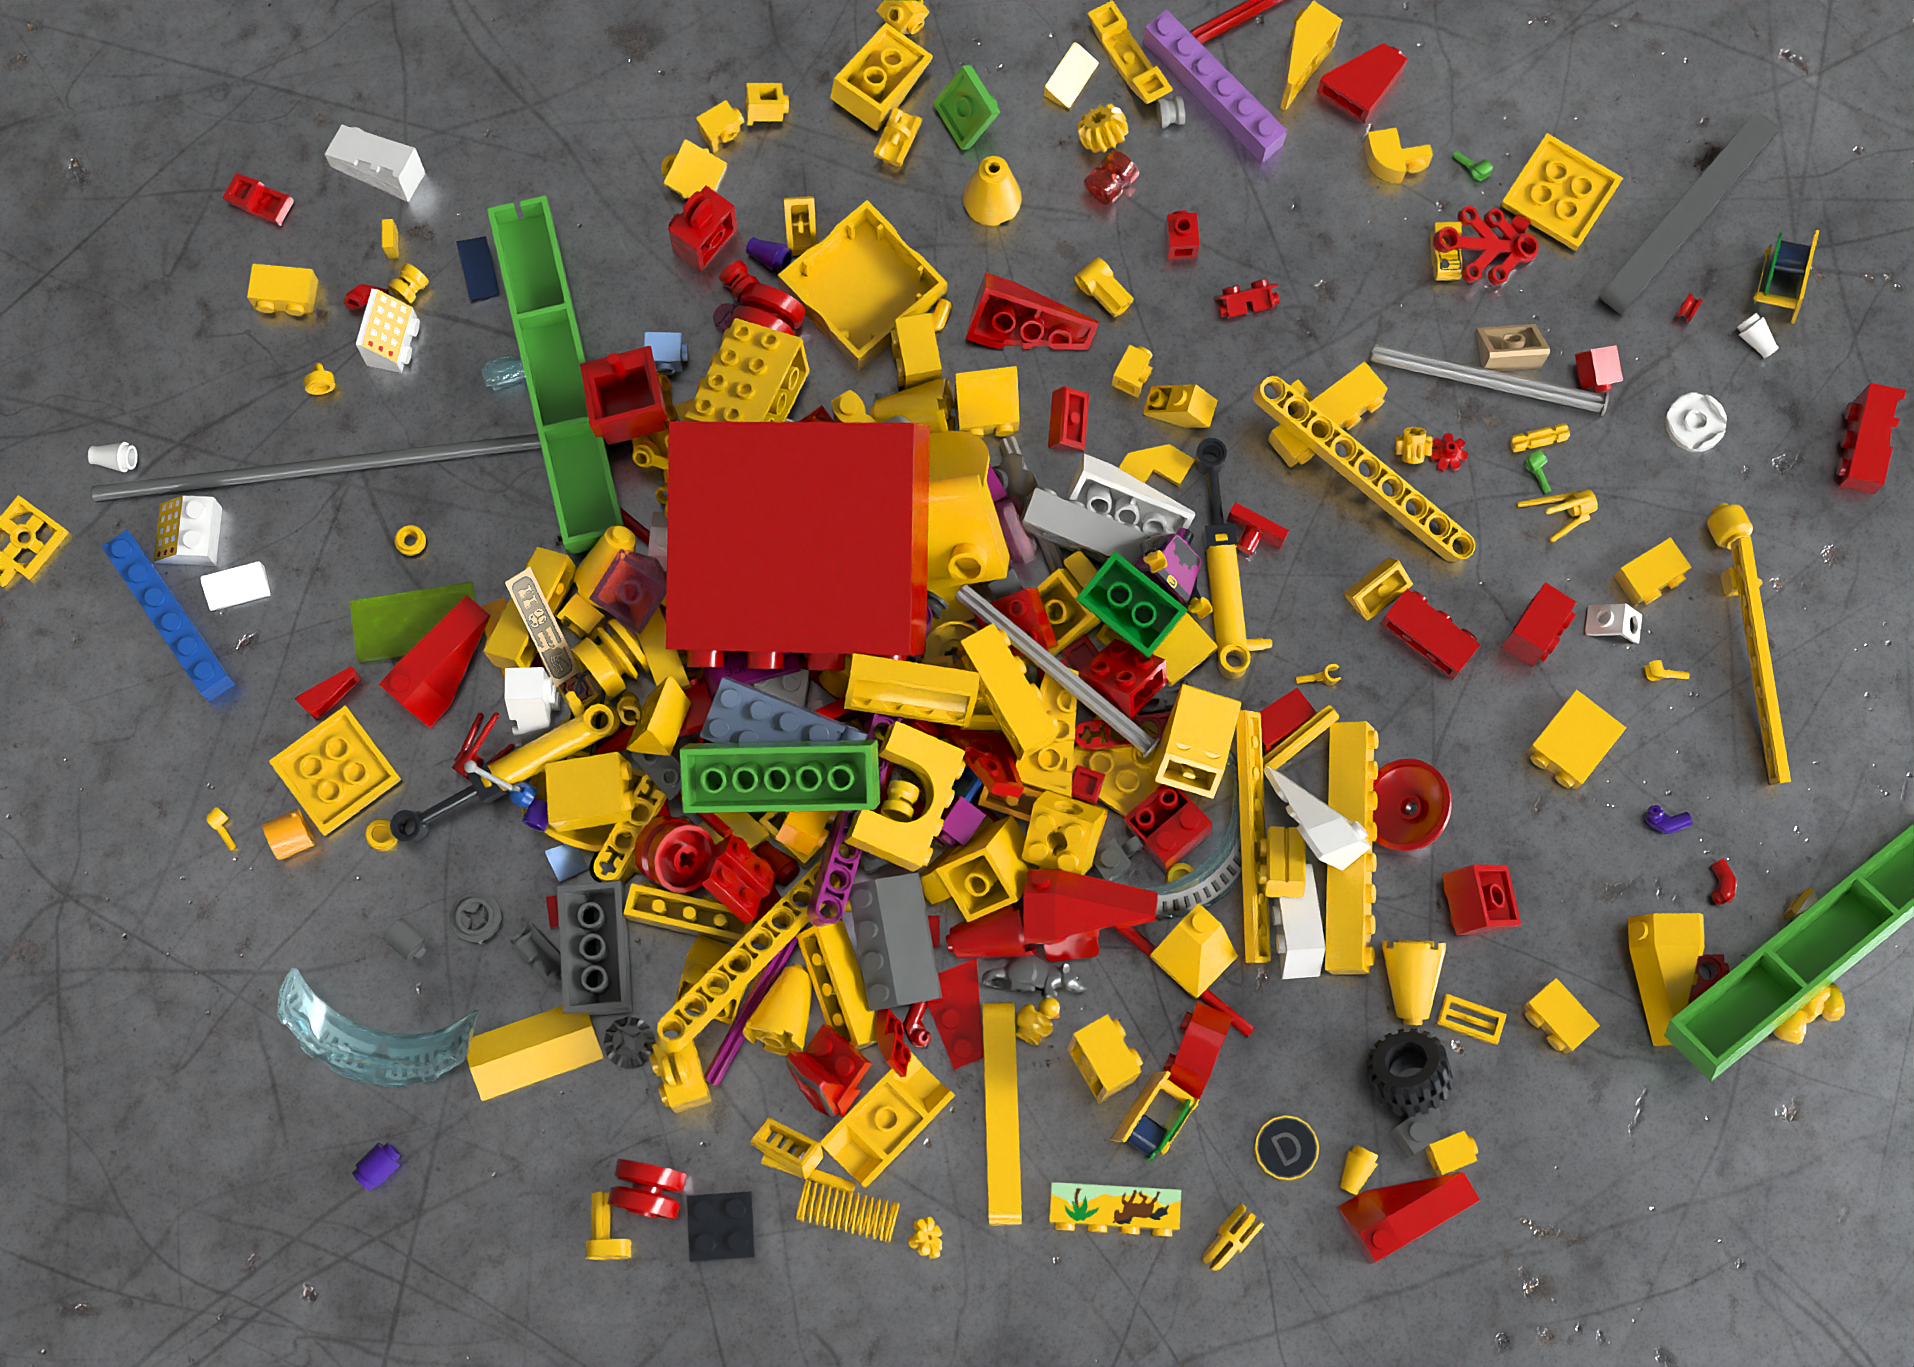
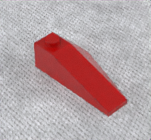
M985 272L974 301L966 339L992 348L1022 346V349H1032V346H1050L1052 349L1088 350L1099 321L1014 281Z
M697 676L688 677L691 687L683 690L691 704L679 732V737L690 735L703 729L712 705L704 678L698 679ZM623 723L612 736L603 737L596 744V754L600 755L627 750V745L636 724L626 725Z
M1461 1172L1367 1190L1339 1205L1337 1208L1369 1264H1372L1479 1202L1480 1199L1465 1173Z

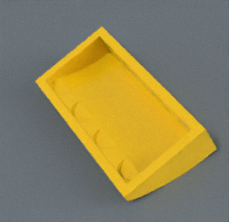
M853 653L844 709L969 727L978 695L980 672Z

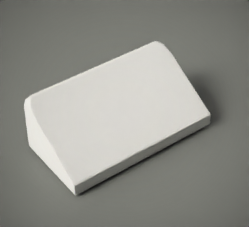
M254 562L200 577L210 611L271 596L265 567L261 562Z

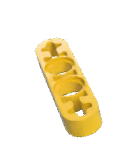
M647 773L641 779L633 793L634 808L638 805L646 806L649 809L648 817L643 821H635L631 815V821L616 823L593 865L596 876L602 882L618 881L622 877L634 856L637 837L644 826L656 818L667 798L662 790H655L652 794L651 799L656 801L654 805L648 800L640 798L642 794L648 798L651 792L648 784L650 781L654 782ZM623 832L630 833L633 836L631 846L626 849H621L616 845L617 836ZM612 848L617 854L625 857L623 860H620L617 856L613 862L616 871L614 873L608 872L605 876L603 875L604 870L601 865L611 862L614 856L612 853H609V850Z

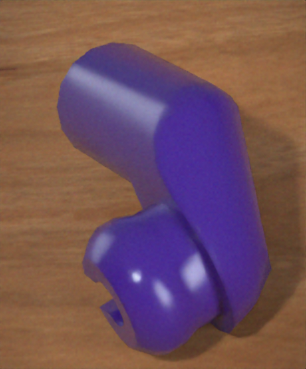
M1653 805L1648 808L1645 815L1648 825L1664 834H1670L1693 825L1692 818L1687 811L1671 817L1661 810V806Z

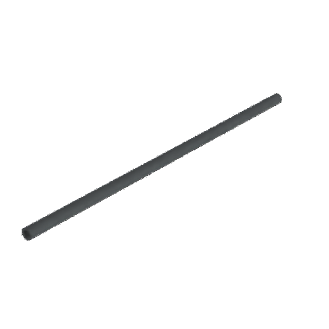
M536 433L92 486L91 493L94 501L538 449L541 448L539 435Z

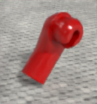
M360 284L345 295L344 304L350 310H357L368 303L371 289H377L389 295V289Z
M1723 858L1711 865L1720 881L1719 888L1714 890L1711 896L1714 902L1720 906L1726 902L1731 903L1734 900L1737 888V879L1727 861Z
M923 1002L911 1004L903 1022L904 1031L909 1042L916 1047L926 1046L931 1039L929 1031L926 1030L921 1021L928 1006Z

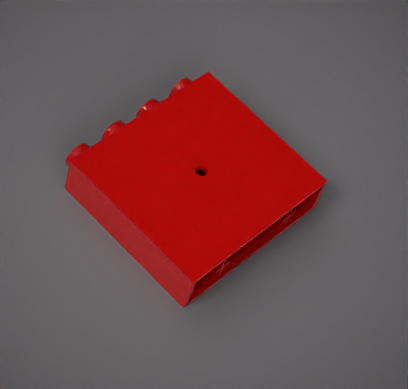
M669 421L666 649L687 650L688 667H724L725 651H747L746 668L784 669L785 652L807 653V670L827 671L845 670V654H868V656L906 661V655L926 654L930 426L917 423Z

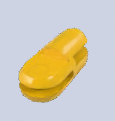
M1242 1203L1237 1206L1216 1231L1218 1236L1202 1255L1205 1264L1209 1263L1217 1255L1210 1265L1211 1270L1217 1271L1221 1269L1235 1252L1241 1253L1265 1225L1259 1220L1251 1226L1256 1218L1251 1211L1246 1213L1234 1225L1247 1208Z

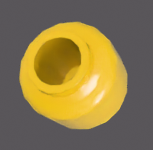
M1719 504L1712 510V514L1707 520V528L1715 543L1731 550V542L1739 538L1750 537L1753 531L1752 523L1746 512L1737 504Z

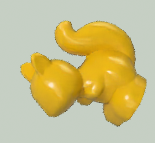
M1831 983L1773 1031L1774 1035L1780 1040L1798 1045L1803 1042L1806 1033V1023L1812 1022L1818 1015H1821L1829 1022L1839 1021L1844 1015V1000L1839 987Z

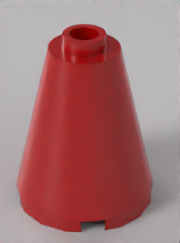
M1018 901L970 922L964 920L950 927V934L945 937L949 953H955L957 958L1030 957L1036 954V947L1030 949L1029 943H1024L1023 906H1019Z

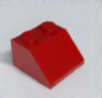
M1470 865L1442 874L1444 893L1448 898L1451 912L1450 920L1456 935H1475L1522 926L1508 865Z

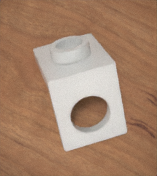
M1627 604L1589 605L1585 634L1588 636L1622 635L1632 643L1638 644L1642 614ZM1631 617L1634 622L1633 632H1631L1629 625Z

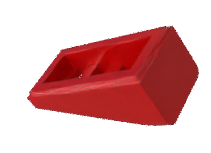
M350 666L294 699L316 721H319L361 680V677Z

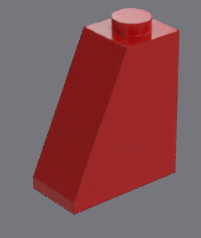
M1382 43L1324 74L1320 79L1316 92L1365 124L1403 73L1408 58L1398 48Z

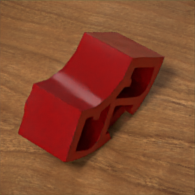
M1200 1002L1196 1003L1192 1013L1186 1011L1179 1028L1185 1032L1176 1054L1169 1053L1163 1071L1171 1073L1168 1077L1169 1081L1193 1098L1199 1100L1210 1078L1233 1017Z

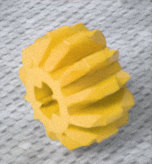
M1100 104L1096 109L1090 108V112L1081 115V121L1077 123L1082 145L1086 149H1091L1093 153L1099 150L1105 153L1111 147L1116 149V144L1124 142V136L1129 133L1123 112L1112 104H1108L1105 107Z

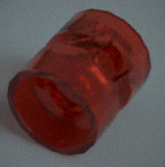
M1111 150L1100 162L1101 168H1094L1084 179V185L1089 193L1097 201L1109 207L1123 195V189H1128L1140 175L1136 165L1130 158L1118 150Z

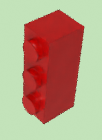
M1407 588L1386 613L1380 624L1453 680L1481 644L1477 642V638L1469 630L1464 628L1461 630L1453 624L1452 618L1442 610L1436 611L1427 604L1428 600L1417 591L1412 592Z

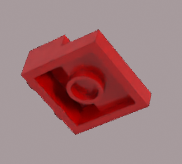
M732 833L714 846L701 884L747 925L755 919L761 899L770 894L776 873L765 858L758 857L750 850L745 839L736 837Z

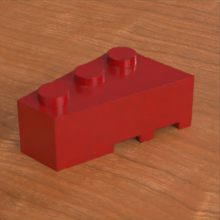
M1870 383L1853 402L1848 403L1845 411V419L1849 420L1848 428L1844 431L1841 439L1844 455L1839 460L1837 466V475L1840 476L1839 487L1875 494L1885 484L1893 447L1890 446L1892 427L1898 428L1900 418L1894 417L1896 406L1901 399H1905L1907 390Z

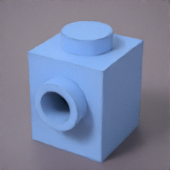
M645 332L644 347L651 345L656 370L665 375L682 372L683 361H688L689 350L688 343H683L681 333Z

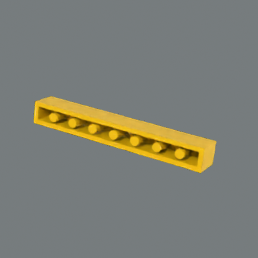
M1367 721L1337 722L1330 726L1328 806L1351 822L1357 821L1368 834L1365 839L1371 846L1370 849L1343 871L1327 864L1325 970L1333 975L1370 974V966H1373L1375 963L1374 947H1371V934L1375 933L1376 923L1374 915H1371V903L1376 901V888L1372 884V872L1376 871L1377 861L1375 853H1372V841L1377 839V826L1373 822V810L1377 809L1378 800L1376 792L1373 791V780H1376L1378 777V765L1374 761V749L1378 748L1379 740L1377 731Z

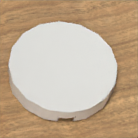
M1690 392L1676 399L1669 407L1665 417L1666 430L1670 439L1680 448L1690 452H1703L1713 448L1722 439L1726 431L1727 415L1722 405L1712 396L1697 394L1698 392Z

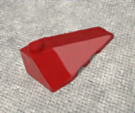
M466 595L395 665L378 685L431 728L452 705L456 696L455 693L462 678H464L469 661L478 646L490 615Z
M1028 869L1023 893L1024 943L1056 944L1067 941V936L1085 933L1087 937L1095 935V930L1113 926L1116 929L1155 921L1159 898L1158 892L1063 870Z

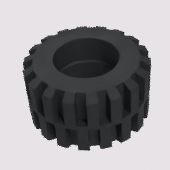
M1411 1028L1410 1032L1399 1029L1397 1030L1398 1033L1394 1035L1390 1032L1384 1035V1041L1378 1040L1375 1043L1376 1049H1371L1368 1054L1370 1060H1367L1366 1067L1379 1104H1383L1384 1109L1389 1112L1394 1109L1395 1115L1399 1116L1407 1113L1408 1117H1416V1113L1419 1111L1424 1115L1429 1113L1428 1109L1432 1107L1437 1109L1441 1106L1440 1100L1446 1101L1449 1096L1448 1090H1452L1453 1086L1452 1071L1444 1045H1441L1440 1040L1436 1036L1431 1037L1430 1032L1425 1030L1419 1033L1418 1029ZM1410 1068L1422 1069L1412 1076H1398L1401 1072Z

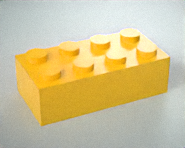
M992 623L960 641L957 654L967 671L980 672L978 690L1018 759L1021 761L1053 743L1058 733L1056 728L1059 727V724L1050 710L1045 711L1041 705L1040 700L1043 697L1036 684H1029L1024 676L1027 670L1018 655L1013 657L1008 646L1011 643L1007 634L1002 628L998 630L995 624Z
M1108 1014L1075 1032L1067 1047L1069 1054L1098 1104L1130 1087L1142 1072L1140 1065L1143 1064L1136 1050L1133 1047L1128 1049L1123 1041V1037L1126 1034L1117 1019L1111 1020Z

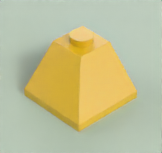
M1198 903L1149 957L1196 1000L1238 956L1222 924Z

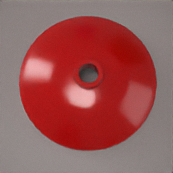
M1417 759L1395 760L1378 770V777L1376 780H1373V791L1376 792L1378 800L1377 809L1373 810V822L1377 826L1376 842L1388 849L1399 852L1415 851L1432 843L1445 829L1452 810L1451 791L1444 776L1432 765ZM1417 805V811L1411 814V807Z

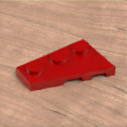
M945 725L942 734L951 745L965 751L964 761L990 793L1001 797L1012 796L1020 798L1024 786L1003 733L987 730H961L960 726Z
M977 958L938 973L942 998L926 1001L954 1071L984 1059Z

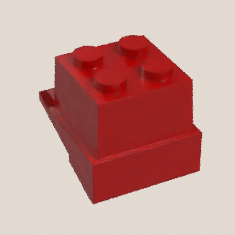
M651 345L620 354L610 353L608 357L580 364L589 424L596 438L602 436L607 444L611 445L668 430L666 425L668 417Z

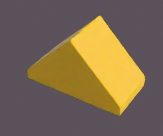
M814 196L784 198L787 247L792 250V256L802 255L809 248L817 245Z

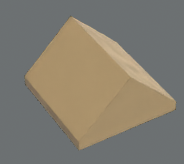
M1536 324L1481 327L1476 330L1481 368L1499 372L1541 369L1550 354V348Z

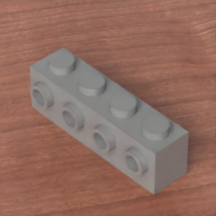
M1036 487L1028 496L1017 526L1019 530L1072 552L1080 550L1087 558L1101 564H1105L1110 556L1117 552L1130 564L1134 565L1142 553L1140 544L1148 536V534L1141 532V529L1134 524L1119 523L1105 512L1097 511L1095 513L1086 509L1085 505L1079 501L1071 499L1067 501L1057 497V494L1050 489H1038Z

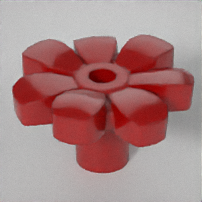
M1445 433L1443 441L1439 438H1435L1432 441V448L1434 450H1432V455L1429 457L1432 461L1439 460L1436 466L1438 470L1445 471L1449 465L1450 469L1455 471L1460 468V462L1466 461L1468 452L1461 450L1465 446V442L1461 438L1453 441V435Z

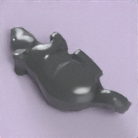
M1034 956L1015 957L1004 967L988 970L982 976V984L985 986L1032 995V992L1035 990H1042V997L1055 998L1057 997L1055 989L1058 988L1073 993H1082L1087 990L1082 980L1070 969L1067 963L1057 967L1048 965ZM1001 978L1006 980V983L994 979Z

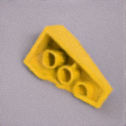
M1652 913L1628 917L1629 950L1653 1046L1673 1045L1664 1035L1669 1021L1690 1005L1688 1001L1691 987L1696 985L1698 975L1695 974L1698 955L1703 956L1705 946L1703 914Z

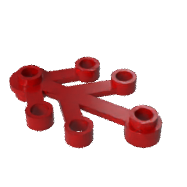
M1466 206L1458 212V221L1463 226L1470 225L1481 238L1460 236L1456 229L1449 226L1436 232L1433 237V246L1441 253H1449L1454 249L1484 251L1473 263L1468 264L1462 269L1461 276L1467 283H1473L1480 279L1482 271L1499 253H1510L1501 265L1493 267L1487 273V278L1491 284L1500 285L1507 280L1508 273L1518 262H1530L1536 257L1539 249L1538 242L1534 236L1525 233L1518 234L1504 218L1503 212L1497 208H1493L1485 213L1483 220L1478 216V212L1473 206ZM1465 212L1470 215V220L1466 217ZM1491 215L1495 216L1496 222L1493 221ZM1497 227L1507 240H1500L1490 228ZM1469 269L1473 271L1474 277L1470 275ZM1495 271L1499 273L1500 279L1496 277Z

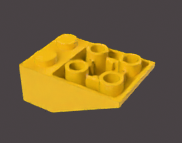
M1182 683L1150 766L1154 781L1214 799L1225 770L1241 701Z

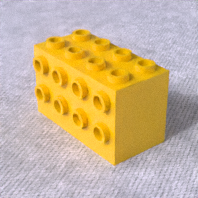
M735 318L731 327L727 328L723 334L722 345L718 353L715 352L712 355L710 369L706 376L700 379L693 402H689L685 409L684 417L686 421L785 422L810 371L802 338Z

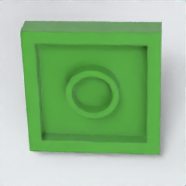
M971 65L962 66L933 102V105L961 150L970 149L1001 113L997 108V101L992 100L994 96L987 92Z

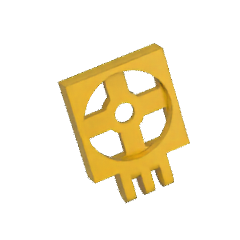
M19 495L0 516V533L1 530H4L10 535L11 541L3 551L0 550V586H6L17 572L30 580L69 533L65 528ZM33 514L26 524L17 525L10 520L18 515ZM44 522L48 524L51 532V538L45 545L36 539V532ZM21 532L29 534V539L26 542L18 541V535ZM28 548L37 554L28 563H17L13 560L22 549Z

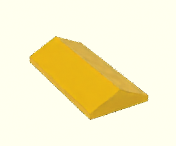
M563 1005L471 1038L470 1045L465 1051L470 1071L482 1101L604 1059L591 1016L588 1014H564Z

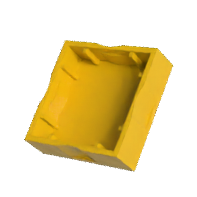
M868 200L836 225L823 241L809 248L778 274L780 290L789 294L806 309L805 316L858 371L891 344L890 330H895V319L926 314L937 305L940 298L944 299L947 297L948 283L918 252L904 243L896 229Z

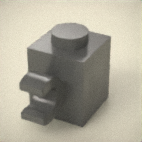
M1138 835L1129 839L1122 846H1119L1115 838L1096 849L1090 868L1098 879L1113 882L1130 870L1132 863L1128 858L1142 850L1144 844Z

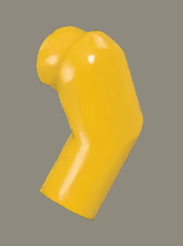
M941 298L938 300L934 313H931L935 332L943 329L953 306V303Z

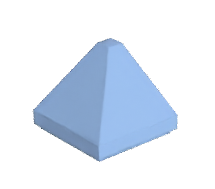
M564 844L545 851L560 883L589 870L578 848Z

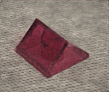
M620 549L589 599L641 634L666 596L667 574L657 558Z

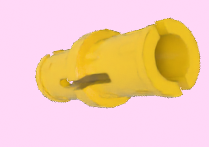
M627 691L622 693L623 697H619L617 712L624 724L634 725L637 723L636 719H640L642 706L636 694Z

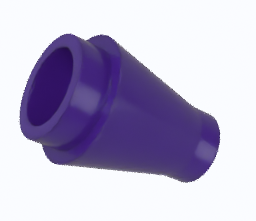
M752 237L746 247L747 254L753 256L774 272L778 270L782 272L789 266L792 259V250L788 249L787 245Z

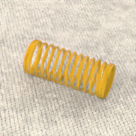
M805 1180L796 1213L797 1221L804 1222L808 1216L810 1224L815 1218L816 1225H819L823 1217V1227L827 1226L830 1219L829 1227L832 1229L837 1221L838 1231L844 1222L845 1232L848 1231L851 1224L852 1234L855 1233L858 1226V1235H862L865 1228L866 1238L869 1237L873 1227V1239L877 1237L880 1229V1241L883 1239L888 1243L891 1241L899 1202L893 1201L891 1203L885 1223L888 1200L886 1199L877 1224L881 1198H878L870 1223L874 1197L870 1198L863 1221L867 1195L863 1196L856 1219L860 1197L858 1192L848 1220L853 1192H849L841 1218L846 1190H842L834 1216L839 1191L838 1187L835 1188L827 1215L832 1187L831 1185L828 1187L820 1213L825 1186L822 1184L812 1214L817 1182L814 1183L808 1203L812 1182Z

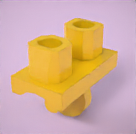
M894 108L875 148L874 156L886 163L901 167L922 123V118L906 114L900 109Z

